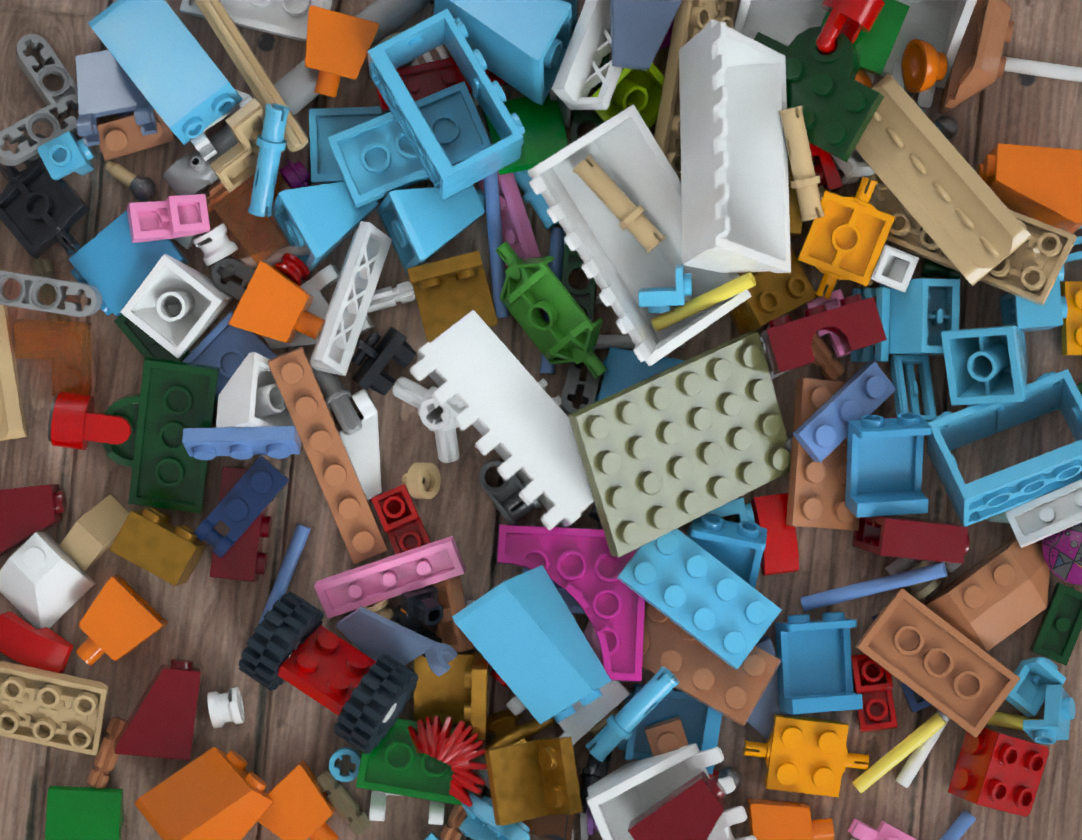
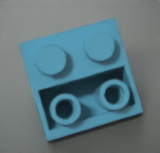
M1064 264L1044 305L1035 304L1005 291L1000 296L1002 326L1016 325L1023 332L1048 330L1062 326L1063 318H1067L1068 313L1066 297L1061 296L1060 281L1064 280Z
M911 279L905 293L890 288L889 355L944 356L941 332L959 330L960 279ZM879 284V287L890 288L882 284Z

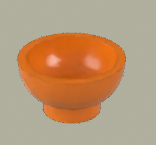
M920 39L911 40L905 47L901 63L902 79L906 89L911 93H919L931 88L936 81H942L947 73L946 55L941 51H937L927 41Z

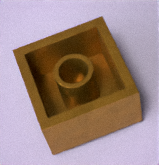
M154 507L131 510L109 550L173 586L187 583L208 544L196 538L197 536L193 534L195 529L184 524L181 527L168 523L170 516Z

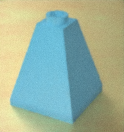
M346 181L288 189L278 193L272 206V216L290 246L300 248L306 245L308 247L310 255H297V257L312 272L360 225L361 221H364L374 212L381 198L357 208Z
M471 185L445 200L441 199L435 187L394 190L387 194L376 210L388 236L392 239L391 243L406 275H408L407 269L423 265L477 221L485 213L486 207L484 193L480 189L475 190L474 186Z
M1016 325L941 332L951 406L1020 402L1025 400L1028 355L1025 333Z

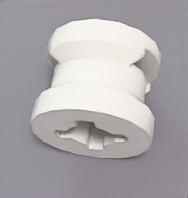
M224 223L210 229L209 232H205L192 240L195 247L201 248L204 253L203 261L206 266L238 250L236 243L230 241L226 235L228 229Z
M238 687L230 688L227 693L220 694L217 691L208 693V710L214 729L223 727L227 722H234L235 724L245 722L244 705Z

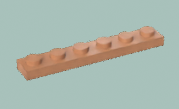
M303 346L268 360L272 374L353 564L388 551L384 537Z

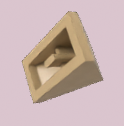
M109 494L76 521L59 547L86 572L112 546L130 512L112 494Z

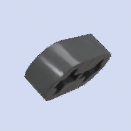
M226 256L215 262L211 271V278L219 289L240 301L247 288L245 285L247 282H250L256 269L235 257ZM229 264L236 267L234 273L243 279L242 283L240 284L234 279H229L227 283L221 280L222 273L218 271V268L220 266L227 268Z
M576 362L569 363L561 396V410L567 416L595 403L601 375L595 379L589 371L586 382L580 381L581 371L579 368L583 367V362L578 365ZM577 391L583 392V404H581L579 409L572 408L571 401L575 400Z

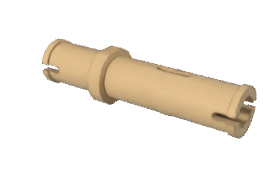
M798 106L780 110L779 115L781 116L794 181H790L791 188L796 189L801 221L825 217L822 210L817 185L821 183L820 176L815 175L802 111L803 107Z
M588 155L573 169V172L584 181L621 222L619 226L624 231L627 228L646 249L647 253L652 251L666 238L643 214L645 211L641 205L637 207L595 162L591 155Z

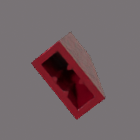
M59 484L0 490V557L24 544L35 532L46 531L63 521L62 513L67 511V500L65 492L60 491Z
M890 515L860 517L859 531L854 530L852 546L880 556L963 564L964 556L969 550L970 539L967 534L968 527L950 522Z
M171 659V665L162 664L123 729L115 739V754L190 761L201 671L199 668L193 667V661Z
M702 771L630 821L628 832L634 840H707L724 811L725 800L723 797L726 796V792L714 776L709 779L705 772Z

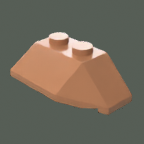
M1006 0L976 1L943 89L938 113L946 114L988 88L996 81V78L1001 79L1006 65V57L1001 56L1004 42H1010L1014 29V21L1009 20L1012 9Z
M1013 536L925 601L923 605L981 649L989 651L1047 608L1050 569L1043 556L1042 542L1039 540L1021 548L1016 536Z

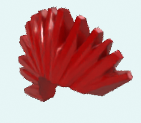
M434 716L433 722L430 717H426V724L423 719L418 720V731L412 725L408 726L407 729L417 754H428L451 766L454 774H452L453 780L450 781L451 788L449 794L468 807H471L473 802L466 789L481 794L482 790L477 784L484 786L486 782L473 772V770H487L486 763L473 761L484 755L486 748L478 750L484 744L483 740L474 743L479 733L477 732L469 738L473 727L468 726L465 729L466 722L460 720L452 733V717H447L443 727L441 726L439 716Z

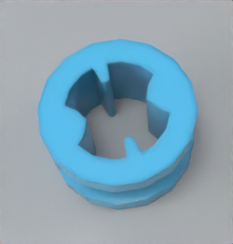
M351 747L338 749L329 761L331 775L341 782L354 780L358 776L361 754ZM343 755L351 756L350 761L356 764L355 771L350 769L348 771L349 774L341 773V766L336 765L337 758L342 760Z

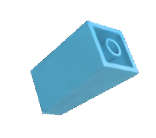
M116 0L88 22L89 26L166 125L184 145L190 139L196 138L203 133L204 129L222 115L229 113L236 104L243 100L165 0Z
M434 0L433 16L448 8L453 19L459 17L469 35L466 41L472 51L475 49L480 51L489 71L533 102L540 105L544 103L554 84L572 37V9L570 3L562 0Z
M543 565L502 582L452 616L455 624L540 724L553 717L556 723L561 722L576 712L573 707L574 704L579 701L583 707L603 696L599 689L611 682L610 677Z

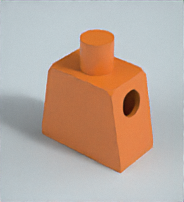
M310 5L307 23L305 67L319 71L314 90L315 93L336 98L341 77L356 80L367 56V51L370 49L377 33L379 23Z
M260 261L229 325L281 342L291 343L297 331L316 340L324 326L325 320L308 312L314 299L311 294L272 265Z
M120 575L112 576L78 624L80 629L89 638L76 650V653L90 666L104 653L112 660L117 661L163 629L168 622Z
M302 760L268 793L274 802L258 819V822L282 840H307L308 838L311 840H338L340 838L325 822L336 810L327 800L326 792H321L320 787L315 781L316 777L307 763Z
M747 799L750 835H754L757 840H834L832 818L811 820V811L807 803Z

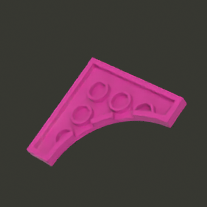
M499 525L497 562L529 570L543 565L551 580L566 590L576 600L592 623L602 651L604 669L612 681L642 682L645 600L617 579L639 548L621 557H615L610 554L604 531L600 529L553 527L550 530L547 527Z

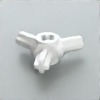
M404 376L399 377L392 388L393 395L418 408V415L423 424L428 427V430L435 433L438 459L443 463L459 460L460 453L456 433L458 426L453 419L467 408L457 395L445 404L439 405L432 397V393L438 389L437 387L432 386L428 390Z

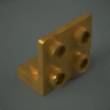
M791 246V273L751 272L756 280V286L747 290L752 297L728 312L740 335L748 331H755L769 323V321L777 319L817 297ZM738 273L739 276H742V275L746 274V273Z
M479 250L407 269L428 342L431 343L472 310L480 316L488 327L498 324Z
M457 652V657L448 662L451 666L450 670L441 676H437L432 672L426 657L420 655L414 659V672L419 677L414 689V721L423 719L426 723V717H430L433 722L434 716H439L440 722L445 723L447 717H452V724H458L462 720L466 722V725L473 727L471 736L478 732L479 736L477 739L486 740L489 663L482 654Z
M571 737L542 738L485 751L494 818L497 826H504L546 815H572L583 812Z

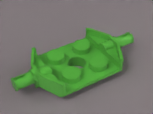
M508 241L499 246L495 252L498 253L509 267L505 271L507 275L500 300L549 363L576 362L578 365L583 362L595 379L608 370L595 355V350L593 349L596 346L603 320L600 318L592 323L547 264L555 258L553 256L523 260V258L516 254ZM539 308L547 312L550 319L549 322L541 317Z

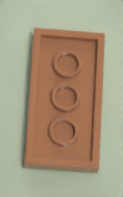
M797 378L793 433L846 382ZM794 435L792 436L786 525L859 531L860 517L856 518L845 506L848 437L822 462H814Z
M898 588L855 646L975 738H977L1021 679L902 588Z
M645 600L642 669L655 675L662 666L666 667L679 680V684L675 688L744 727L780 665V659L754 646L740 667L734 670Z

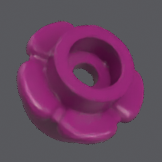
M286 160V165L279 169V173L290 189L309 187L307 181L311 179V176L299 160L294 164L291 160Z

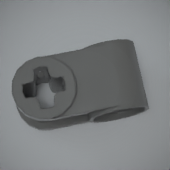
M497 459L489 460L480 468L479 482L509 525L518 526L517 522L533 509H541L542 505L535 499L531 504L528 505L523 502L515 510L511 511L513 507L522 501L519 493L526 485L514 474L508 480H505L502 485L497 487L490 486L485 481V472L488 468L492 466L499 467L504 462Z

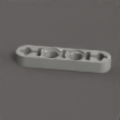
M0 270L1 305L75 317L92 316L101 308L102 295L91 284ZM10 278L16 279L21 286L20 295L13 300L5 295L3 289L5 282ZM45 284L52 285L56 290V299L50 305L42 303L39 298L40 288ZM84 290L85 296L91 298V304L85 305L83 310H81L82 306L78 302H65L67 295H83Z

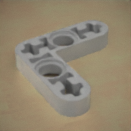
M28 34L19 40L15 51V59L46 107L0 132V163L6 166L18 165L38 154L37 149L39 146L68 131L73 134L77 132V119L74 116H69L63 120L61 125L63 129H60L58 122L59 119L66 115L68 106L73 110L78 109L77 85L49 43L37 34ZM28 46L32 50H40L38 59L43 68L38 73L35 71L38 70L39 63L32 55L25 56ZM47 75H56L62 80L63 87L58 91H51L43 85L42 80ZM37 122L48 123L53 133L48 138H39L33 134L32 125ZM21 131H24L27 140L18 145L17 154H13L10 150L4 152V141L7 140L10 144H15L22 139L23 133Z

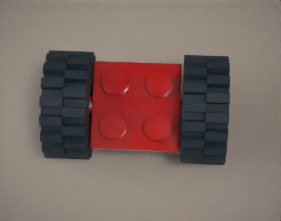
M293 592L284 594L280 601L277 600L273 604L272 610L267 611L263 616L264 619L261 624L258 623L254 629L255 633L248 639L246 643L248 646L241 654L242 659L239 661V670L270 691L277 689L279 684L282 685L287 681L338 715V722L334 726V733L365 754L372 752L373 748L379 745L381 739L385 738L391 726H394L397 721L396 719L405 709L406 703L410 700L412 692L416 688V682L419 679L418 674L387 654H384L383 657L381 656L376 662L322 626V619L324 618L322 611Z

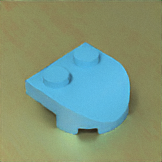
M470 792L469 796L473 805L468 807L461 803L467 818L459 826V829L465 836L473 840H531L528 834L530 829L522 821L504 826H497L495 824L492 799L483 796L480 799Z

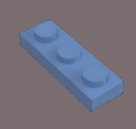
M875 361L867 362L810 416L793 435L814 462H822L848 437V421L861 420L862 416L872 414L896 388Z
M295 426L183 428L182 443L189 457L199 460H212L215 456H231L235 459L244 460L250 459L253 455H268L271 458L283 459L292 454H300L301 440Z

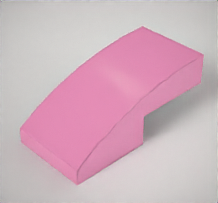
M205 194L169 196L166 201L129 203L127 206L132 243L180 238L210 231Z

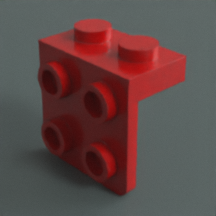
M987 727L983 728L977 738L966 731L948 793L980 806L1026 817L1032 810L1049 755V749L1044 745L1009 736Z

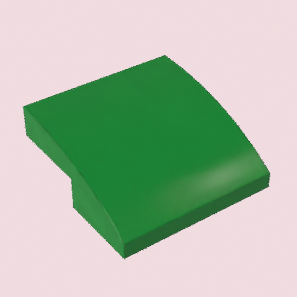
M883 0L885 5L870 31L864 32L861 30L853 44L860 55L859 68L879 77L884 70L910 6L896 0ZM827 11L821 23V26L825 25L830 15V13Z
M550 92L542 105L533 102L528 97L503 102L510 115L513 113L517 114L524 126L525 133L522 134L524 144H522L521 158L498 170L499 175L532 169L569 145L557 101H550ZM483 110V117L489 131L491 144L493 145L501 141Z
M49 786L45 840H121V828L124 822L123 789Z

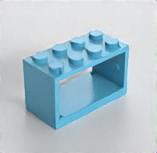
M448 8L367 51L370 77L442 200L520 159L522 144H524L522 134L525 133L524 126L517 114L513 113L510 115L503 103L506 101V96L497 81L491 83L486 75L485 70L488 67L482 54L478 49L472 51L466 41L469 35L465 25L459 17L453 19ZM442 44L446 45L470 86L475 100H478L501 141L480 150L475 155L453 167L396 71L397 68Z
M1068 369L1058 373L1055 371L1045 373L1038 377L1035 382L1027 384L1024 401L970 404L965 409L955 413L950 411L944 412L934 417L928 423L931 426V435H928L927 453L962 526L967 527L1016 508L1082 479V395ZM1060 409L1076 442L965 484L958 470L955 457L950 453L951 450Z

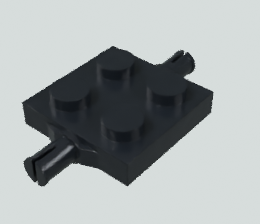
M41 157L29 168L20 172L15 166H3L0 164V172L8 180L7 185L0 194V219L29 255L38 259L56 242L60 243L68 255L76 253L73 248L79 251L81 245L70 234L69 230L90 208L63 177L59 180L52 179Z

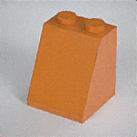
M998 143L990 154H986L983 164H978L976 173L1008 209L1071 234L1082 226V150Z
M214 746L139 797L134 805L162 840H242L274 801L264 791L267 786L266 783L255 773L248 772L245 769L248 763L242 756L233 750L226 753Z

